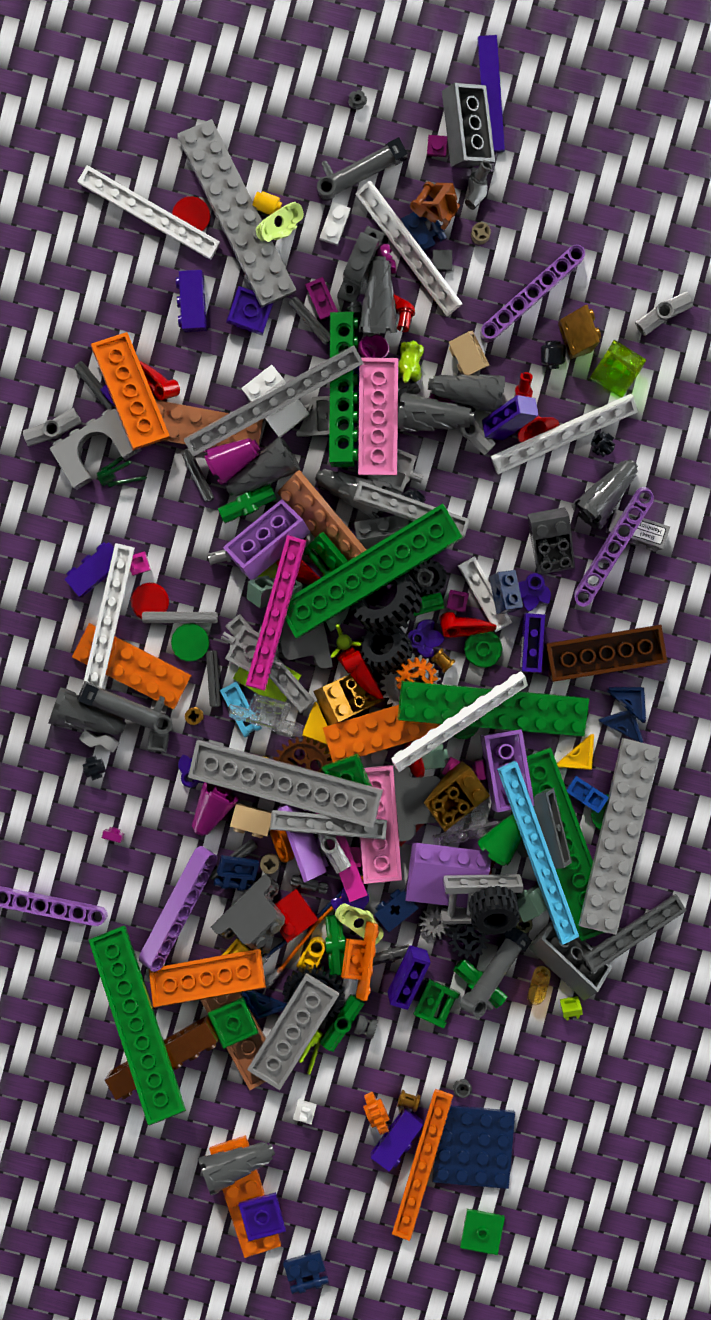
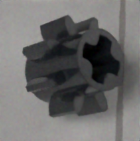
M604 432L596 434L591 442V445L594 447L592 451L597 455L600 454L602 457L611 454L615 447V443L612 442L614 437Z
M96 756L87 758V763L83 764L86 778L91 777L92 781L102 778L101 773L106 772L103 760H97Z

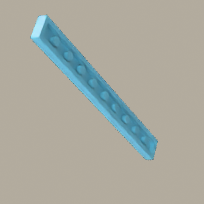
M513 761L497 770L559 943L564 945L579 937L519 765Z

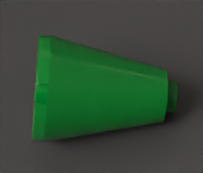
M513 813L478 840L481 850L484 851L486 849L490 853L488 857L502 866L510 864L522 840Z

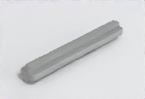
M143 612L142 622L217 623L218 613Z

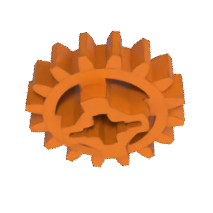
M415 657L414 662L407 659L408 664L401 663L403 669L396 671L400 674V676L395 677V680L400 682L396 686L398 689H401V683L405 679L412 682L433 683L438 680V677L434 675L437 671L432 668L433 665L430 662L426 664L427 661L424 658L419 661ZM425 669L428 672V679L425 677ZM411 677H420L422 680L419 679L414 681Z
M373 1092L365 1094L366 1105L363 1108L371 1127H377L380 1135L388 1132L386 1122L390 1119L381 1098L377 1100Z

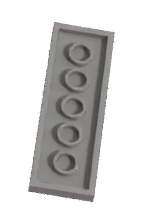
M306 973L247 1070L280 1090L338 998L339 993Z

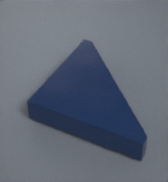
M644 687L608 688V693L642 723L646 722Z
M625 710L598 719L604 725L643 743L636 717L630 711Z
M253 990L241 992L256 1020L283 1011L287 1005L284 1002Z

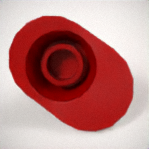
M538 416L518 430V440L524 442L560 426L555 418H542Z

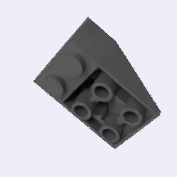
M566 508L527 514L537 573L546 574L575 568L570 517Z

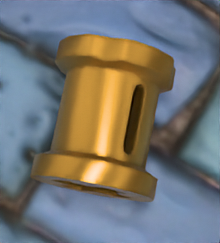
M442 648L431 659L432 662H435L442 669L443 673L455 663V660H451Z
M197 707L190 708L185 713V720L190 725L199 724L204 718L203 711ZM193 711H195V714H199V718H196V721L190 718V714H193Z
M401 1090L397 1107H407L416 1112L420 1095L414 1096L405 1093V1090Z

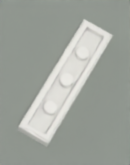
M475 556L458 565L490 623L497 626L494 631L497 632L511 624L512 621L507 613L496 614L490 582Z

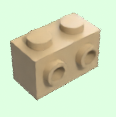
M468 331L449 341L450 353L453 357L457 358L459 363L457 367L461 374L472 375L490 366L473 331Z
M236 803L230 827H233L235 832L245 833V831L252 832L254 837L263 838V836H268L270 830L271 811Z

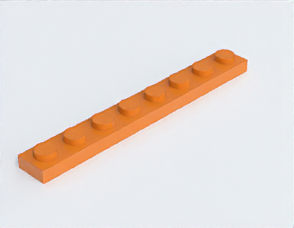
M438 1089L434 1090L392 1231V1235L408 1241L411 1240L454 1096Z

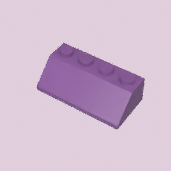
M281 499L226 544L223 549L240 570L252 580L281 558L287 535L304 539L311 532L304 520Z
M522 729L480 735L492 810L495 812L512 810L497 769L513 761L519 765L532 805L535 806Z
M282 804L278 808V811L310 812L287 804ZM286 831L303 881H309L327 872L326 867L329 864L326 855L322 856L320 852L321 843L319 837L315 838L314 833Z

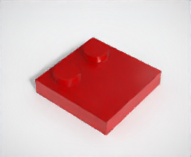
M295 889L275 904L285 916V923L279 932L287 943L319 920L298 889Z

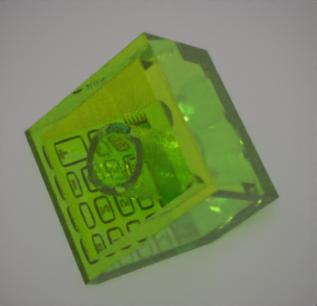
M613 340L590 376V379L622 398L640 373L646 359L618 341Z

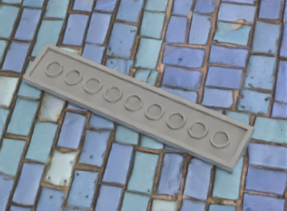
M208 120L178 133L177 138L261 308L295 293L296 288L272 240L270 242L261 241L256 235V227L262 222V219L256 207L253 206V201L213 120Z
M625 738L621 740L609 798L578 925L581 927L615 935L618 932L660 747Z
M202 740L196 741L188 778L373 828L375 825L383 789Z

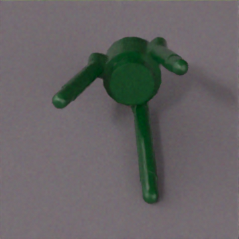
M122 456L97 472L101 485H108L109 488L119 484L146 480L147 476L114 481L116 479L115 472L132 463L127 461L112 469V467L124 459Z

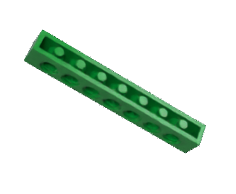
M330 312V358L353 345L356 349L358 348L359 343L358 337H355V330L359 329L358 318H355L354 312ZM343 331L349 332L345 337L340 336ZM355 368L330 382L329 463L331 467H354V461H358V449H355V442H358V430H355V423H358V411H355V404H358V392H355V386H358V374H355ZM341 387H349L347 392H340ZM342 405L349 406L346 411L339 410ZM344 423L349 425L346 430L339 429L340 425ZM343 442L349 443L345 449L339 448V445Z

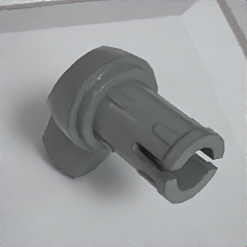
M483 160L477 171L471 173L469 177V195L465 200V204L472 210L487 195L486 176L492 169V164L489 161Z

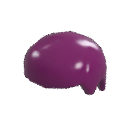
M383 244L378 248L375 256H385L386 260L391 263V274H396V264L390 255L392 252L390 245Z
M379 334L367 335L359 342L358 353L361 358H385L389 353V345L386 339Z

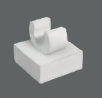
M298 1099L293 1120L312 1124L316 1104Z

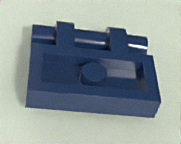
M413 212L401 218V222L423 251L435 246L434 237L438 236L441 242L447 239L444 233L445 230L441 229L442 225H440L438 220L436 223L431 222L434 230L429 232L425 224L429 220L425 217H419Z
M221 855L217 875L223 877L222 879L215 878L214 886H220L221 889L235 888L238 891L248 890L253 884L248 883L247 880L255 881L259 861ZM231 878H238L239 880H238V881H233V880H230V879H231Z
M320 1250L283 1261L288 1282L293 1280L297 1282L296 1285L290 1286L292 1294L298 1292L302 1294L308 1289L315 1287L319 1289L322 1288V1285L329 1284L328 1276L320 1277L319 1275L320 1272L325 1271ZM313 1275L314 1280L303 1281V1277Z

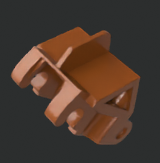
M429 181L425 182L423 190L416 200L410 203L411 210L419 217H425L434 223L437 220L443 222L441 226L443 230L447 228L451 218L456 215L460 204L457 203V195L453 183H436L434 185ZM428 195H430L433 198L432 201L424 200L427 198Z

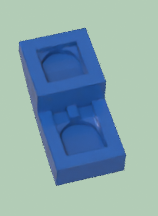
M576 775L566 789L568 794L597 813L601 811L609 798Z

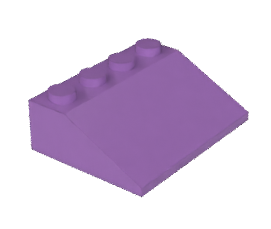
M412 843L405 901L448 906L449 894H445L443 876L489 875L491 858L488 855L490 853L488 851ZM457 894L456 907L467 908L468 894Z

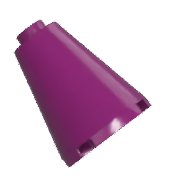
M250 438L206 449L204 451L207 454L205 455V460L213 476L216 474L219 476L220 479L217 481L222 485L256 458L260 448L256 440L252 441Z
M206 782L203 783L192 823L196 834L200 836L208 835L236 805L238 796L235 795L233 797L231 789Z

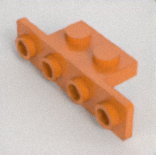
M370 921L366 922L364 940L346 938L341 977L345 979H358L356 998L362 1001H367L370 995L373 958L376 954L375 943L379 934L378 924Z

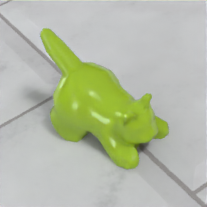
M414 340L403 342L400 346L401 358L398 361V379L403 377L404 383H407L410 379L413 382H417L422 375L419 362L424 353V347L417 344Z

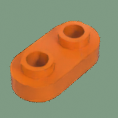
M270 830L279 859L284 863L293 860L294 853L286 831Z

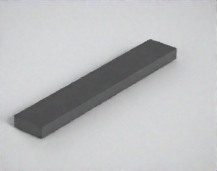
M674 894L581 957L590 972L594 973L687 910L678 895Z

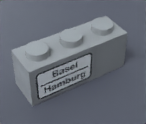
M617 509L613 511L606 533H611L623 511ZM629 514L630 518L637 517L636 515ZM643 518L628 543L639 546L640 543L646 545V549L657 552V550L664 548L670 526ZM622 526L618 533L625 535L628 533L629 528Z

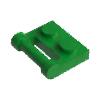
M324 532L320 533L305 547L303 552L323 573V576L348 561Z
M429 979L413 1015L441 1028H445L447 1024L445 1021L450 1010L461 993ZM445 993L449 997L439 1018H436L434 1015Z

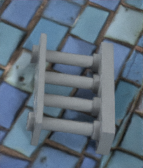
M520 874L443 876L445 894H449L448 909H440L442 924H472L468 903L470 897L474 896L473 894L479 892L482 888L500 886L507 887L508 890L511 889L513 893H523V883ZM457 894H468L467 908H456Z

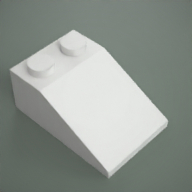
M270 365L241 389L247 398L253 401L286 382L273 365ZM298 399L264 419L278 437H282L310 414Z

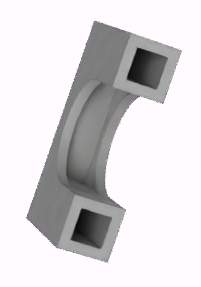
M112 408L107 409L100 418L89 420L85 427L71 431L69 437L64 440L63 438L56 440L50 448L71 485L76 490L93 480L81 460L82 446L90 437L104 435L111 438L125 460L142 451L141 448L133 451L116 408L113 410Z

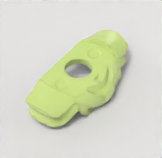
M292 202L262 220L256 227L257 237L261 241L267 242L273 239L279 240L288 237L297 228L296 224L303 219L304 213L301 205ZM277 216L282 218V223L279 227H276L274 224Z
M346 903L340 905L335 912L336 918L342 924H345L362 938H364L367 921L379 924L370 911H365ZM358 918L364 920V924L360 928L354 927V921ZM379 925V934L376 938L375 945L378 944L384 936V932Z

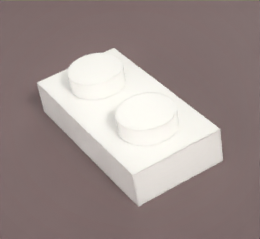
M332 202L320 235V240L338 246L351 208Z

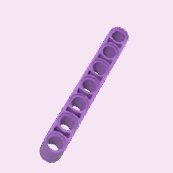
M573 245L484 323L480 331L481 339L485 342H492L581 264L585 257L584 248L581 245ZM571 253H579L580 259H573ZM559 264L564 265L566 271L559 272L556 266ZM548 277L552 283L545 285L542 282V278ZM534 290L537 293V297L531 298L527 292ZM514 303L522 304L523 309L520 311L515 310L513 307ZM505 315L508 317L509 322L501 323L498 317ZM491 328L494 331V335L487 336L484 330Z
M641 487L635 492L577 586L574 597L579 606H588L592 602L651 507L654 495L649 488ZM642 493H649L650 497L647 501L642 502L639 500V496ZM633 509L639 511V515L636 518L629 517V512ZM622 526L629 528L628 533L625 535L618 533ZM611 543H617L619 545L616 551H610L608 549ZM602 559L609 561L608 565L604 568L598 566L599 561ZM591 576H597L598 582L590 584L588 579ZM585 592L588 594V598L580 600L578 595Z
M199 846L194 850L139 955V962L152 972L159 971L165 963L217 863V855L203 846Z
M0 886V894L5 893L8 896L7 902L0 899V907L91 926H100L108 917L107 910L101 906ZM19 897H24L27 900L25 906L19 903ZM38 900H41L45 903V909H40L38 907ZM57 904L64 906V913H59L56 910ZM75 908L83 910L82 917H78L75 914ZM100 912L102 920H95L93 913Z

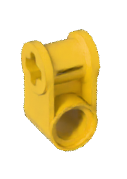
M315 936L309 941L297 962V968L305 969L307 964L310 969H313L314 964L318 967L326 947V942L322 937ZM319 943L322 949L316 951L312 948V944Z

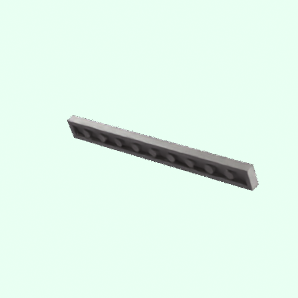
M353 345L184 438V442L194 457L364 363Z

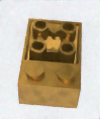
M588 304L560 319L558 323L570 359L591 353L599 344V339H601L599 328H595L593 322L595 320L594 312L592 309H589Z
M350 674L313 691L328 725L338 723L385 700L384 698L379 700L367 693Z
M461 761L447 772L424 801V804L442 829L447 831L489 798L490 795L472 769Z

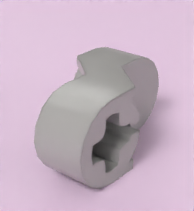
M84 730L79 737L83 743L91 748L102 745L111 752H114L120 744L115 738L106 733L98 737L91 731Z

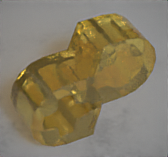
M545 966L537 967L532 974L527 999L532 1005H540L545 999L551 976L549 969Z

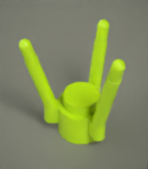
M338 624L336 625L339 634L337 639L338 647L331 654V658H334L341 649L346 650L351 646H361L360 642H354L348 635H343L341 627Z
M319 1030L316 1031L299 1059V1063H302L311 1046H315L307 1072L309 1075L314 1066L320 1046L319 1042L323 1035Z

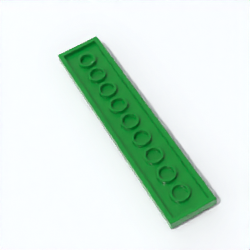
M439 505L292 595L285 620L295 638H300L463 539L445 505Z
M402 681L397 719L400 721L443 724L446 719L452 718L462 708L470 706L480 696H485L492 689ZM519 691L469 726L504 730L522 729V731L585 736L589 698Z
M547 748L526 757L533 798L545 789L554 788L572 861L565 868L555 870L580 940L583 941L605 933L578 925L593 860L552 749Z
M121 926L89 939L147 1124L150 1126L185 1112L186 1108L126 926Z

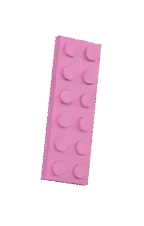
M361 358L364 364L359 366L358 475L397 476L398 358Z
M393 765L366 767L364 769L372 787L383 789L376 819L387 820L386 840L360 837L363 883L402 880Z

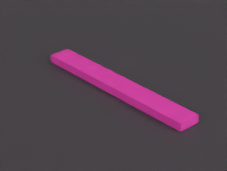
M289 535L286 537L246 686L263 691L266 689L306 540Z
M305 754L297 757V759L303 760L305 758ZM313 760L311 768L318 771L320 770L316 760ZM297 763L298 767H306L305 763H303L302 765ZM336 835L341 848L352 865L339 873L349 902H352L368 894L346 836ZM327 839L329 849H334L335 842L332 839Z

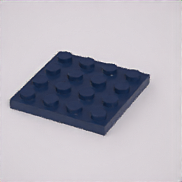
M451 1105L433 1164L432 1182L509 1189L515 1111Z

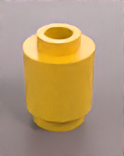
M262 191V193H256L253 206L256 207V210L271 215L282 207V202H280V197Z

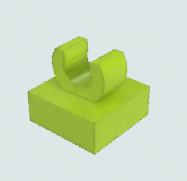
M578 996L559 999L563 1017L567 1021L569 1017L576 1016L579 1019L580 1015H583Z

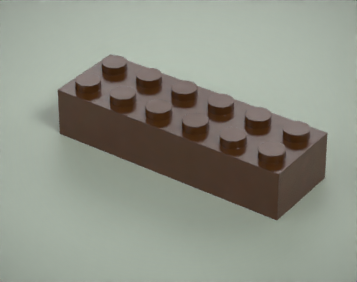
M662 625L544 644L550 682L668 663Z
M208 1015L163 1040L173 1071L183 1065L182 1062L187 1059L189 1061L196 1059L200 1056L199 1053L201 1051H210L217 1046L216 1043L219 1038ZM127 1061L110 1070L104 1080L115 1100L128 1098L133 1094L132 1091L136 1089Z

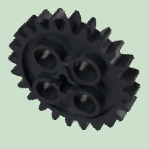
M307 964L305 970L299 967L297 972L293 970L291 976L287 977L282 993L284 995L283 1002H289L307 973L339 993L338 998L324 1018L325 1021L329 1022L330 1016L335 1018L336 1013H340L341 1007H343V1000L345 998L343 993L344 987L340 986L341 980H336L337 974L330 975L331 969L325 972L324 966L317 969L316 964H314L313 969H310Z

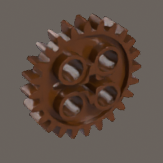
M296 737L295 743L289 739V746L282 744L284 750H276L279 757H273L276 761L295 765L288 760L291 757L301 765L305 763V768L313 770L311 762L318 760L321 763V768L317 772L324 773L322 770L324 765L333 762L327 760L331 756L330 754L325 755L324 752L327 748H319L321 742L315 745L313 738L310 742H307L306 737L303 738L302 742ZM297 749L304 750L305 758L303 760H298L295 757Z

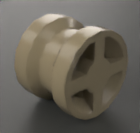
M484 222L476 223L471 232L472 241L477 245L485 244L491 234L490 227Z
M273 853L264 855L260 862L262 871L267 874L275 873L280 865L278 856Z

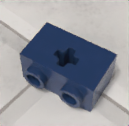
M516 570L497 572L489 577L496 614L511 613L523 608Z
M404 888L402 890L396 889L390 894L391 898L387 902L383 900L375 907L374 915L388 932L419 909L416 902L405 901L406 890ZM394 905V906L396 907V906L399 905V907H398V910H399V911H398V912H396V911H392V912H391V910H392V907H391V906Z

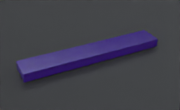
M497 35L478 36L480 84L486 85L494 152H504Z

